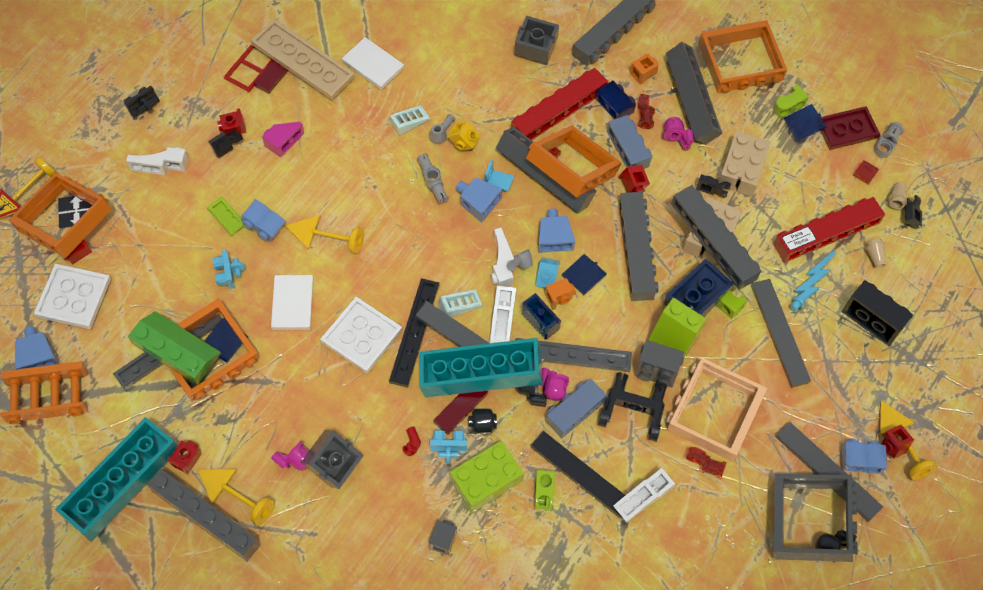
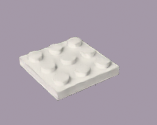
M55 264L35 309V317L91 329L111 277L101 273Z
M355 297L322 336L320 341L368 374L403 329L400 325L358 297Z

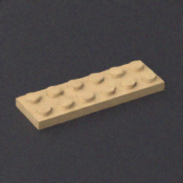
M275 19L251 40L252 46L331 100L355 78L354 73Z

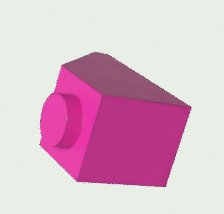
M301 122L274 124L262 136L264 146L279 157H282L304 134L303 124Z

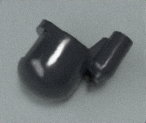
M539 385L515 387L519 394L530 396L527 398V401L532 406L546 407L547 397L538 393Z
M837 531L835 536L828 533L819 535L815 542V549H847L846 531ZM853 534V541H856L857 535Z

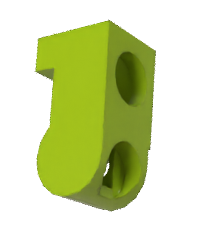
M797 84L792 87L789 95L781 96L777 99L774 113L779 117H785L806 106L809 96Z
M728 291L716 306L729 318L733 319L745 308L747 299L742 295L737 298Z
M537 470L535 509L552 510L555 471Z

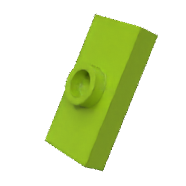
M222 196L207 207V210L231 237L244 227L241 217Z

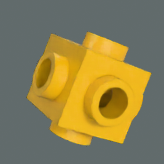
M468 121L455 123L447 137L455 144L456 148L463 151L473 149L477 145L480 134Z

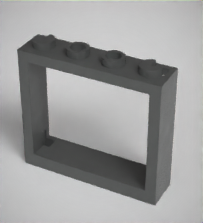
M775 474L774 556L776 560L853 562V554L858 555L857 541H853V534H857V522L853 521V515H857V502H852V495H856V483H852V475ZM784 488L846 489L847 550L784 548Z

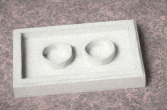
M366 37L342 58V63L380 90L404 69L403 63Z
M275 275L271 320L272 330H311L313 275Z

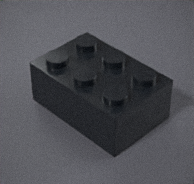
M866 280L851 295L842 310V313L887 346L894 342L913 317V314L906 307L899 305L891 296L884 294L874 284Z

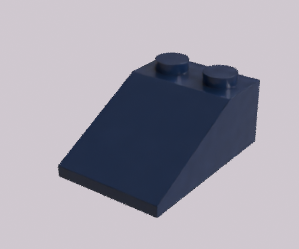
M705 258L666 294L664 305L667 307L670 301L675 298L705 317L731 289L734 283Z

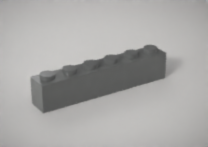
M655 0L621 1L573 44L572 56L587 67L592 62L595 63L603 52L606 53L614 42H618L625 32H629L635 23L640 22L646 13L651 12L655 8Z
M681 42L666 52L667 64L672 70V78L676 82L677 93L683 102L682 107L686 111L687 122L691 126L693 137L696 141L706 145L723 133L693 48Z
M515 127L503 132L496 149L504 157L512 160L517 167L522 168L531 178L536 179L544 188L553 192L558 199L567 203L572 210L580 212L588 208L597 190L593 188L583 195L575 197L526 159L530 151L529 146L533 143L532 140Z
M691 185L673 196L671 205L737 289L741 290L758 280L761 273L759 264L753 261L747 249L739 244L735 234L727 229L724 221L715 214L713 207L703 199L701 192Z
M643 192L620 193L619 210L631 301L654 300L659 287L658 282L654 280L656 265H652L654 250L650 248L652 236L651 231H648L647 228L649 226V215L645 214L647 200L643 199Z
M161 468L147 483V486L154 494L246 562L249 561L260 547L258 540Z

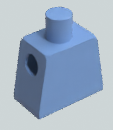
M474 178L469 185L461 180L456 186V190L462 193L460 204L481 223L502 199V188L479 178Z
M549 209L547 217L541 218L538 252L574 251L575 238L568 217L559 216L557 209Z
M35 327L25 328V337L15 341L16 370L59 364L48 338L43 332L37 333Z

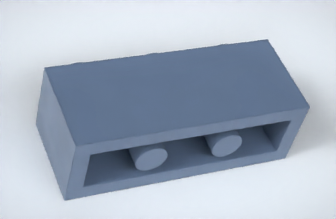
M628 115L609 121L607 133L626 168L636 165H643L644 169L648 168L652 154L644 145V139L642 135L638 134L634 121H631Z
M591 378L587 382L582 381L576 387L574 393H568L561 400L562 403L557 407L555 405L547 411L546 423L562 439L603 405L607 394Z

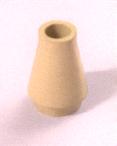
M902 182L895 184L888 199L889 205L893 209H902L907 204L906 185Z
M881 239L868 241L866 243V250L875 268L885 266V243Z

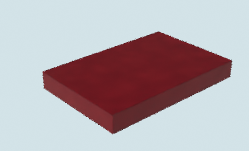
M867 106L819 117L816 120L829 150L878 139L881 135Z

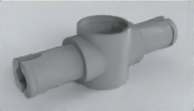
M427 153L423 154L424 158L422 155H419L417 160L423 169L422 174L425 178V186L435 194L438 204H443L442 200L444 203L447 202L449 197L443 188L444 184L441 180L440 170L432 165Z

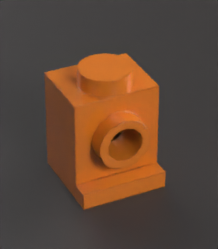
M647 53L631 63L630 74L641 85L643 81L658 72V61Z
M567 278L547 285L545 289V296L552 310H555L558 304L568 303L572 299V295L576 294L574 285L570 284Z

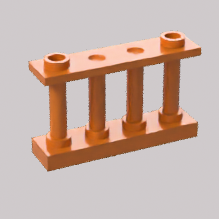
M82 361L2 371L1 379L10 387V411L0 412V416L8 424H19L20 421L66 415L80 416L82 413H88L86 405L83 402H79V379L83 376H88L87 367ZM70 378L71 403L59 405V381ZM50 381L51 406L39 407V384ZM30 384V409L18 410L19 386Z

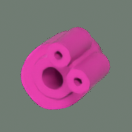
M670 117L664 122V139L668 141L679 140L681 145H683V149L689 150L691 148L690 144L694 143L693 131L691 129L685 130L683 121L678 117Z
M542 368L543 384L541 386L544 387L545 396L553 401L562 400L566 396L569 377L557 374V372L550 371L548 368Z
M299 441L288 455L275 452L271 459L281 468L289 469L291 464L297 470L304 471L308 468L300 462L309 450L303 446L304 442Z

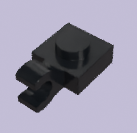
M234 129L228 135L224 132L209 140L208 143L215 156L220 158L233 149L232 143L240 142L243 140L240 132L238 133Z
M701 174L696 190L711 195L717 193L722 197H727L728 191L723 190V188L730 189L731 183L726 181L718 183L719 180Z
M917 195L914 196L913 202L907 197L905 213L906 222L914 229L922 228L921 198Z

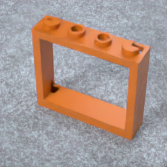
M768 20L701 32L699 45L717 93L746 89L751 86H762L772 82L778 83L784 80L787 67ZM761 37L774 70L722 79L710 46Z
M573 125L563 128L559 132H554L546 138L543 137L537 142H533L529 146L530 151L526 157L527 160L575 197H579L615 177L622 162ZM566 142L599 168L581 177L548 151Z
M55 172L9 219V222L21 234L66 258L112 209L108 205V199L104 198L102 194L97 195L91 188L88 187L86 189L79 182H73L68 176L65 175L63 177ZM65 190L90 203L92 206L60 240H57L34 227L31 223Z
M219 298L177 325L188 332H192L221 313L248 353L192 389L182 375L169 368L191 402L197 401L200 398L203 399L207 392L220 388L224 381L237 377L241 370L246 367H252V364L259 359L258 353Z

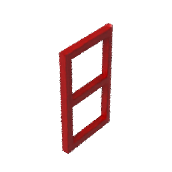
M252 45L247 48L223 77L247 92L252 90L255 86L254 82L273 61L271 59L261 69L244 60L255 48ZM241 63L259 72L249 87L230 77Z

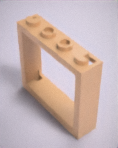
M701 358L699 364L695 363L690 373L693 376L691 380L687 378L682 388L685 390L684 395H679L674 404L677 407L675 413L671 411L666 421L669 423L667 430L733 462L767 388ZM701 372L754 397L731 448L677 423Z

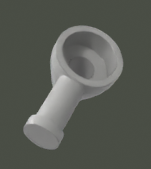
M448 114L441 125L435 124L431 128L429 139L432 143L442 144L446 141V129L455 121L453 115Z
M527 249L515 255L514 259L507 263L508 270L514 271L517 266L524 270L532 266L533 261L530 250Z

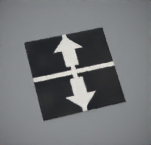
M76 196L58 198L59 229L72 227L92 205Z

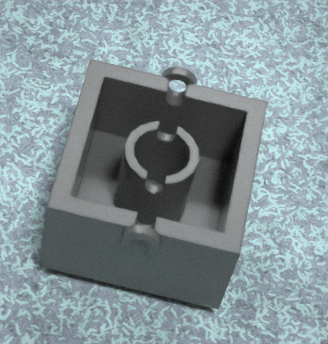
M526 16L522 27L519 26L518 37L515 41V55L548 65L558 39L559 25Z
M646 340L640 351L642 354L635 376H638L643 381L661 383V387L664 384L672 388L679 368L683 364L684 352Z
M324 430L300 463L328 486L340 489L363 455L352 446L353 443L348 439L344 440L333 430Z

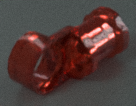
M640 94L638 109L641 118L638 121V126L642 129H650L654 127L653 115L655 114V108L649 106V95Z
M689 447L686 455L687 460L703 466L702 473L707 472L716 475L718 479L722 478L727 462L723 461L721 463L713 460L710 456L706 455L705 451L696 447Z

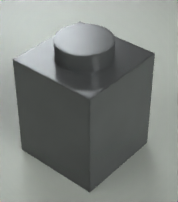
M437 520L429 541V549L449 556L457 535V527L454 526L453 522Z

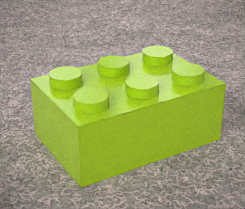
M502 440L450 471V480L471 513L521 483L524 478L523 471Z

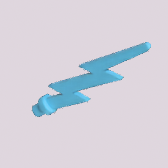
M832 251L807 273L806 276L812 277L795 290V293L801 294L792 300L791 310L797 311L799 307L804 305V301L819 290L820 287L812 286L831 271V269L823 268L836 255V251Z

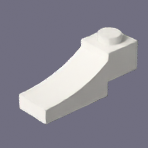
M167 147L166 151L151 155H128L126 159L130 171L166 175L168 169L185 172L189 161L186 150L179 147Z
M502 228L494 229L498 260L497 264L493 265V273L490 274L491 280L497 286L511 287L513 286L514 277L512 272L508 270L507 263L512 261L514 257Z
M497 286L490 343L510 341L517 288Z
M661 468L613 506L628 523L652 503L661 499L676 485Z

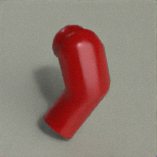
M410 427L406 430L409 441L406 446H403L402 450L407 456L416 454L421 445L415 427Z

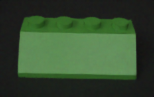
M156 311L141 319L128 335L129 340L134 346L196 385L201 382L221 354L217 349Z

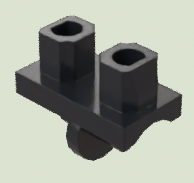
M150 85L147 88L142 87L139 89L138 94L134 97L129 96L124 99V105L131 117L135 118L144 111L151 112V107L160 100L154 88Z

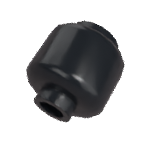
M474 409L472 416H468V428H472L475 435H490L494 430H497V414L493 413L492 409Z

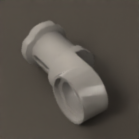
M897 122L889 124L888 131L882 135L875 147L877 156L887 158L898 142L899 135H902L904 132L901 124ZM880 146H885L888 149V151H882L880 149Z

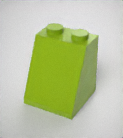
M673 298L662 312L649 341L683 351V358H685L698 341L707 319Z

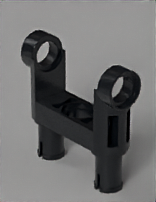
M622 372L616 373L613 388L608 392L598 426L606 428L607 422H610L614 405L652 415L648 432L650 434L649 440L657 442L665 407L663 399L667 386L662 384L659 391L661 383H655L652 398L643 397L624 391L629 376L624 373L623 379L620 380Z

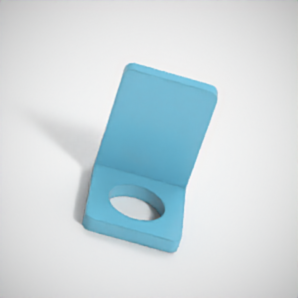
M491 160L485 173V181L508 192L514 176L493 170L494 161Z
M542 257L535 285L546 288L547 285L555 283L560 261Z

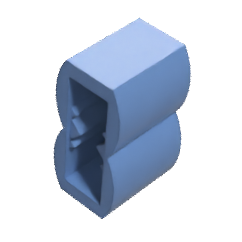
M256 199L241 216V221L245 228L255 230L262 240L270 242L278 235L286 222L281 216Z
M856 439L848 440L842 445V469L882 474L887 469L886 446L876 441L865 444Z

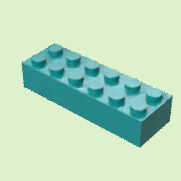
M537 338L420 352V389L425 398L543 384L541 348Z
M145 417L55 510L92 542L153 478L159 469L168 462V457H171L177 448L176 442Z

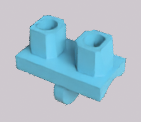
M223 250L221 251L222 256L212 258L215 270H225V272L215 274L217 286L228 285L229 289L235 288L233 273H235V277H241V272L245 270V264L239 262L238 258H234L231 264L228 251Z
M443 430L434 431L433 439H430L431 452H438V458H446V464H450L451 458H458L459 453H467V440H465L464 431H454L453 440H445V431Z

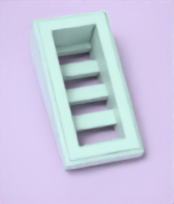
M421 105L390 116V123L398 135L430 120V117ZM420 112L423 117L420 118L417 113Z
M475 289L441 296L438 306L441 311L450 317H454L480 308L482 303ZM468 297H471L473 303H470Z

